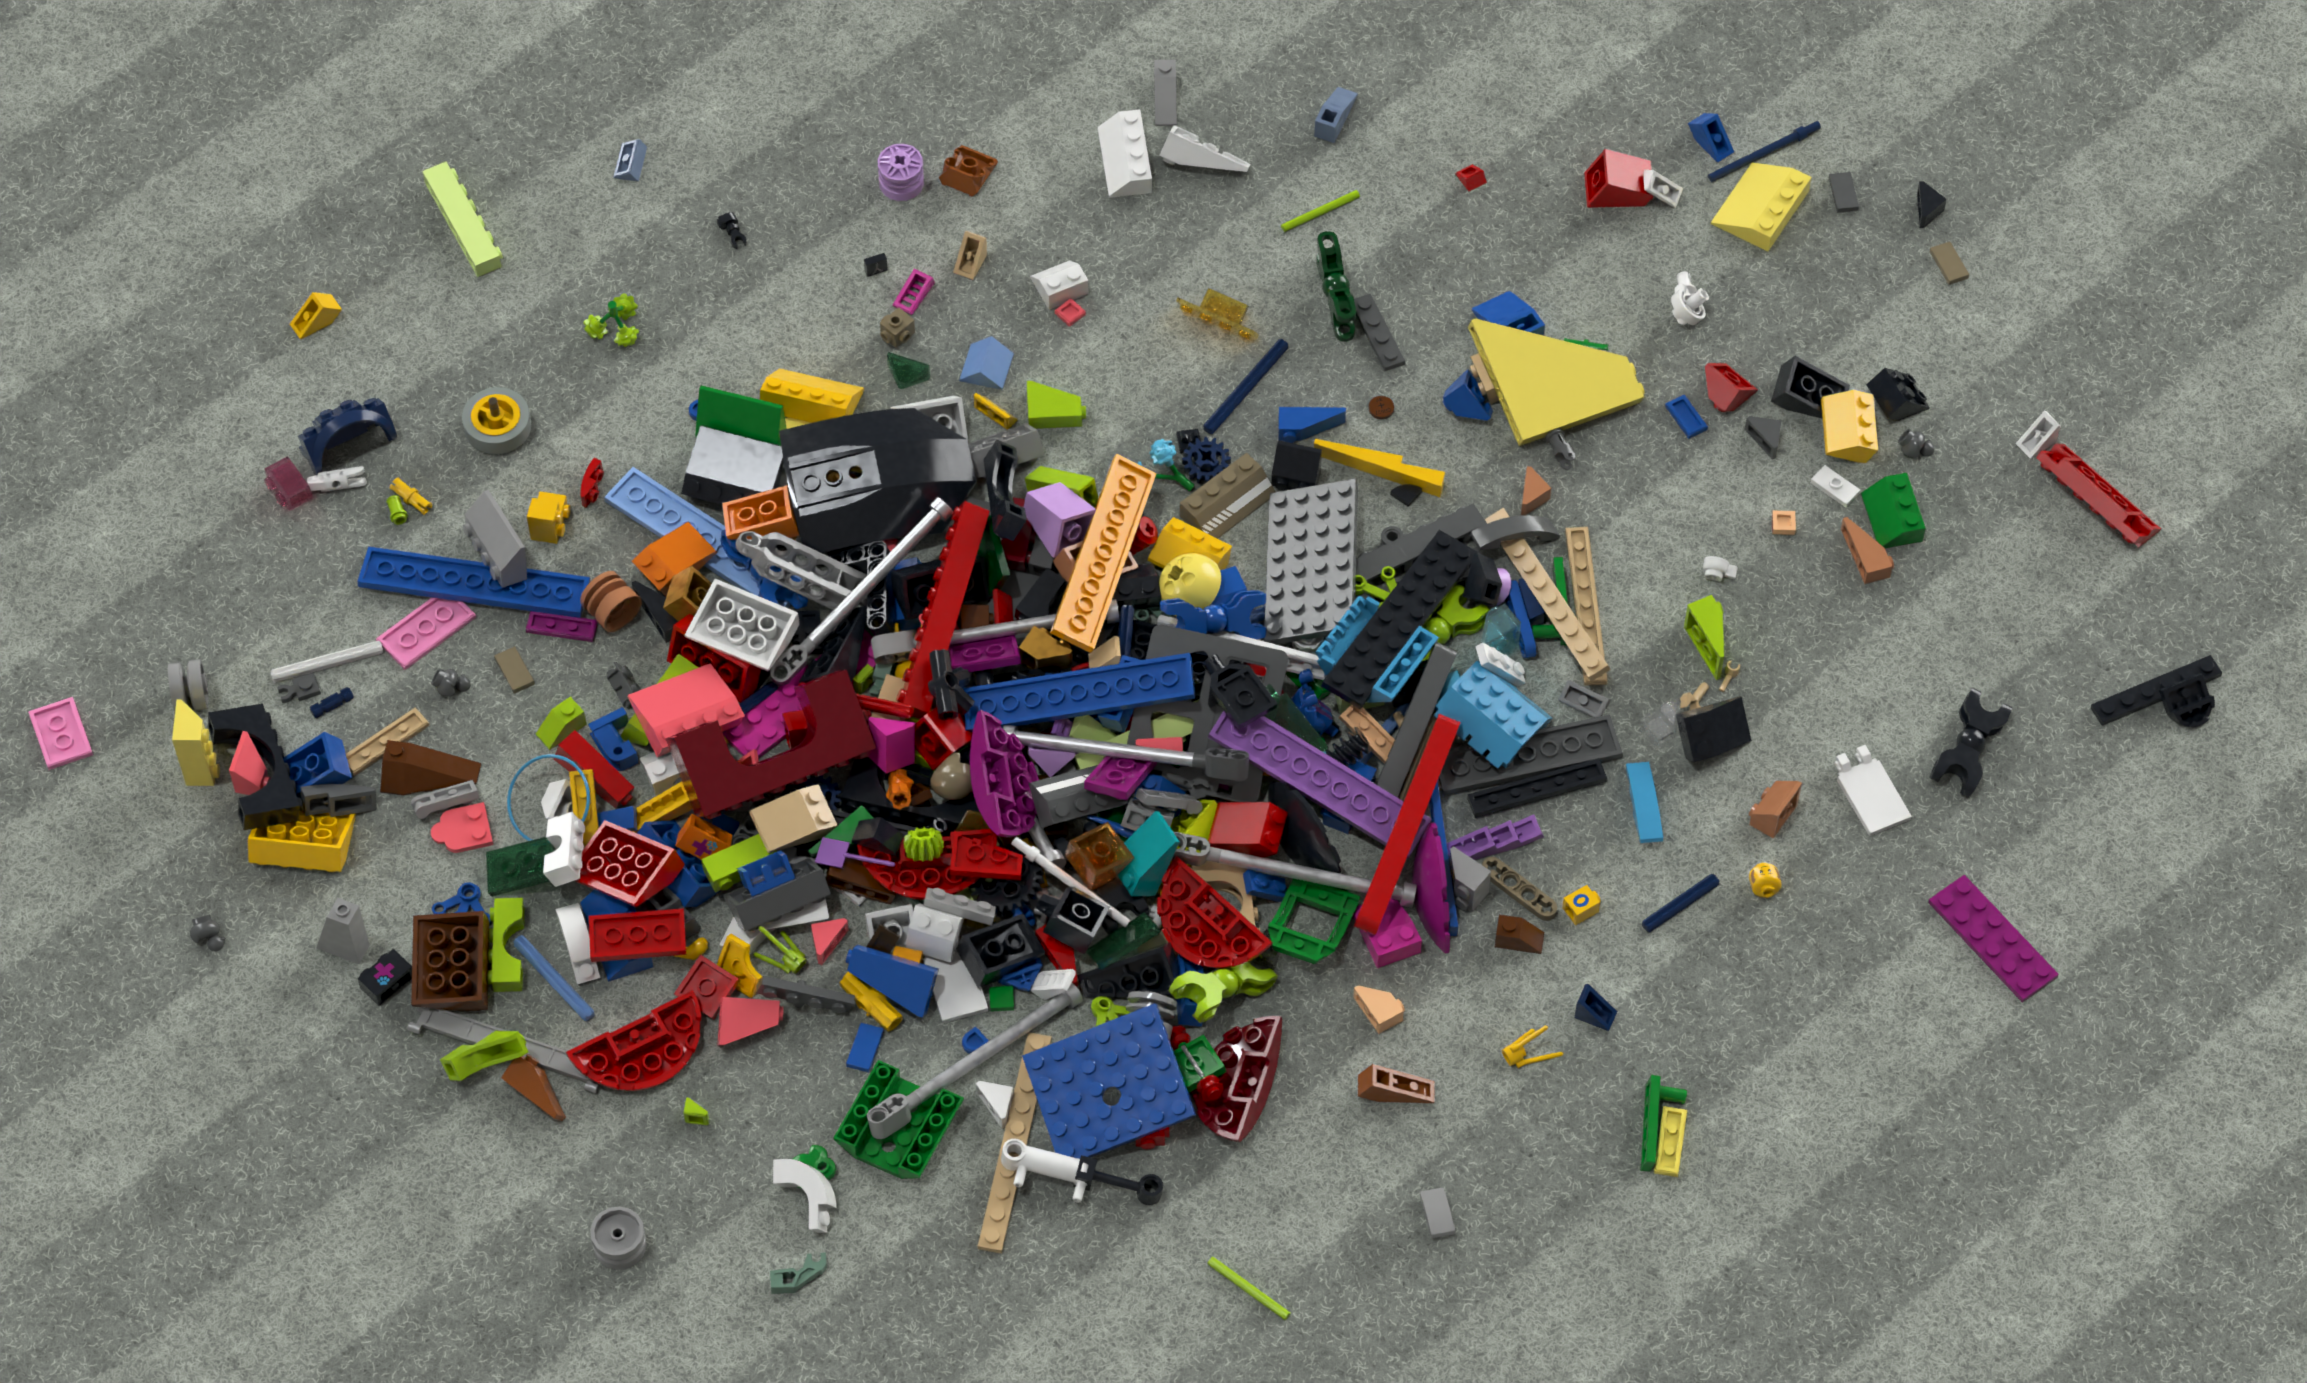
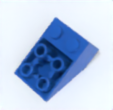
M1507 291L1472 308L1473 313L1480 320L1544 336L1545 324L1531 306L1511 291Z

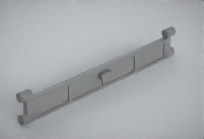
M418 1007L417 1012L421 1013L417 1023L410 1022L407 1029L410 1032L420 1034L422 1028L473 1045L494 1031H506L444 1009ZM524 1037L529 1051L527 1054L539 1061V1067L586 1082L584 1090L595 1094L598 1092L599 1084L583 1075L572 1064L565 1054L566 1050Z

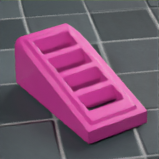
M914 268L894 301L893 307L901 308L904 312L912 315L934 285L933 277ZM918 281L924 285L921 287L915 284V282ZM913 287L919 290L920 292L916 293L910 289ZM908 293L916 297L915 300L906 297V294ZM904 300L912 305L909 308L901 304V301Z

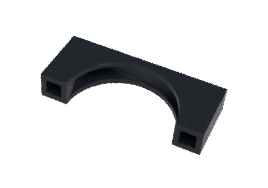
M263 703L208 712L207 728L213 745H238L242 732L246 731L258 753L269 763L273 771L272 778L262 789L251 795L239 798L238 816L243 830L299 821V811L303 810L301 798L296 796L295 781L290 780L289 765L284 763L283 748L277 744L276 729L271 727V715L265 711Z
M869 757L855 759L841 795V811L852 814L862 805L873 818L882 817L888 822L917 827L919 829L930 826L935 819L941 818L947 824V829L941 834L947 835L954 831L980 830L984 819L978 809L973 792L962 800H949L930 807L908 806L899 810L893 808L892 802L886 797V792L880 785L878 780L880 767Z

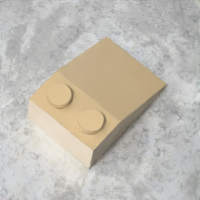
M819 784L796 790L749 812L768 853L822 839V837H825L837 826Z

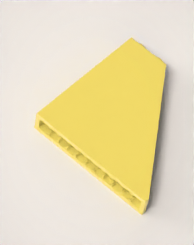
M1473 319L1468 325L1470 334L1519 446L1544 438L1554 429L1561 428L1566 430L1639 404L1644 398L1645 391L1643 385L1640 382L1638 383L1635 376V367L1633 363H1629L1626 356L1480 319Z

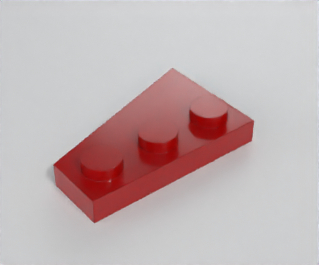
M954 831L950 875L1021 880L1023 855L998 846L991 847L983 844L982 840L976 838L972 840L962 836V833Z

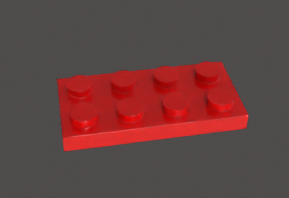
M684 908L589 916L591 962L687 955Z

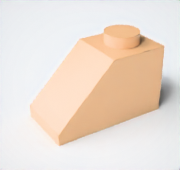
M1363 986L1354 987L1353 998L1378 1034L1403 1021L1404 1006L1390 992Z

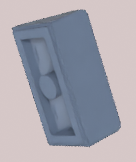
M640 139L622 143L613 178L639 181L647 146Z

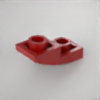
M595 457L587 467L581 484V501L584 508H587L590 503H594L599 496L597 483L601 481L604 475L602 461Z

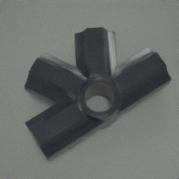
M934 650L929 653L932 680L929 681L928 688L936 699L938 719H954L958 717V714L964 715L974 705L975 701L962 689L970 684L969 679L971 675L968 669H963L962 667L951 669L948 650Z

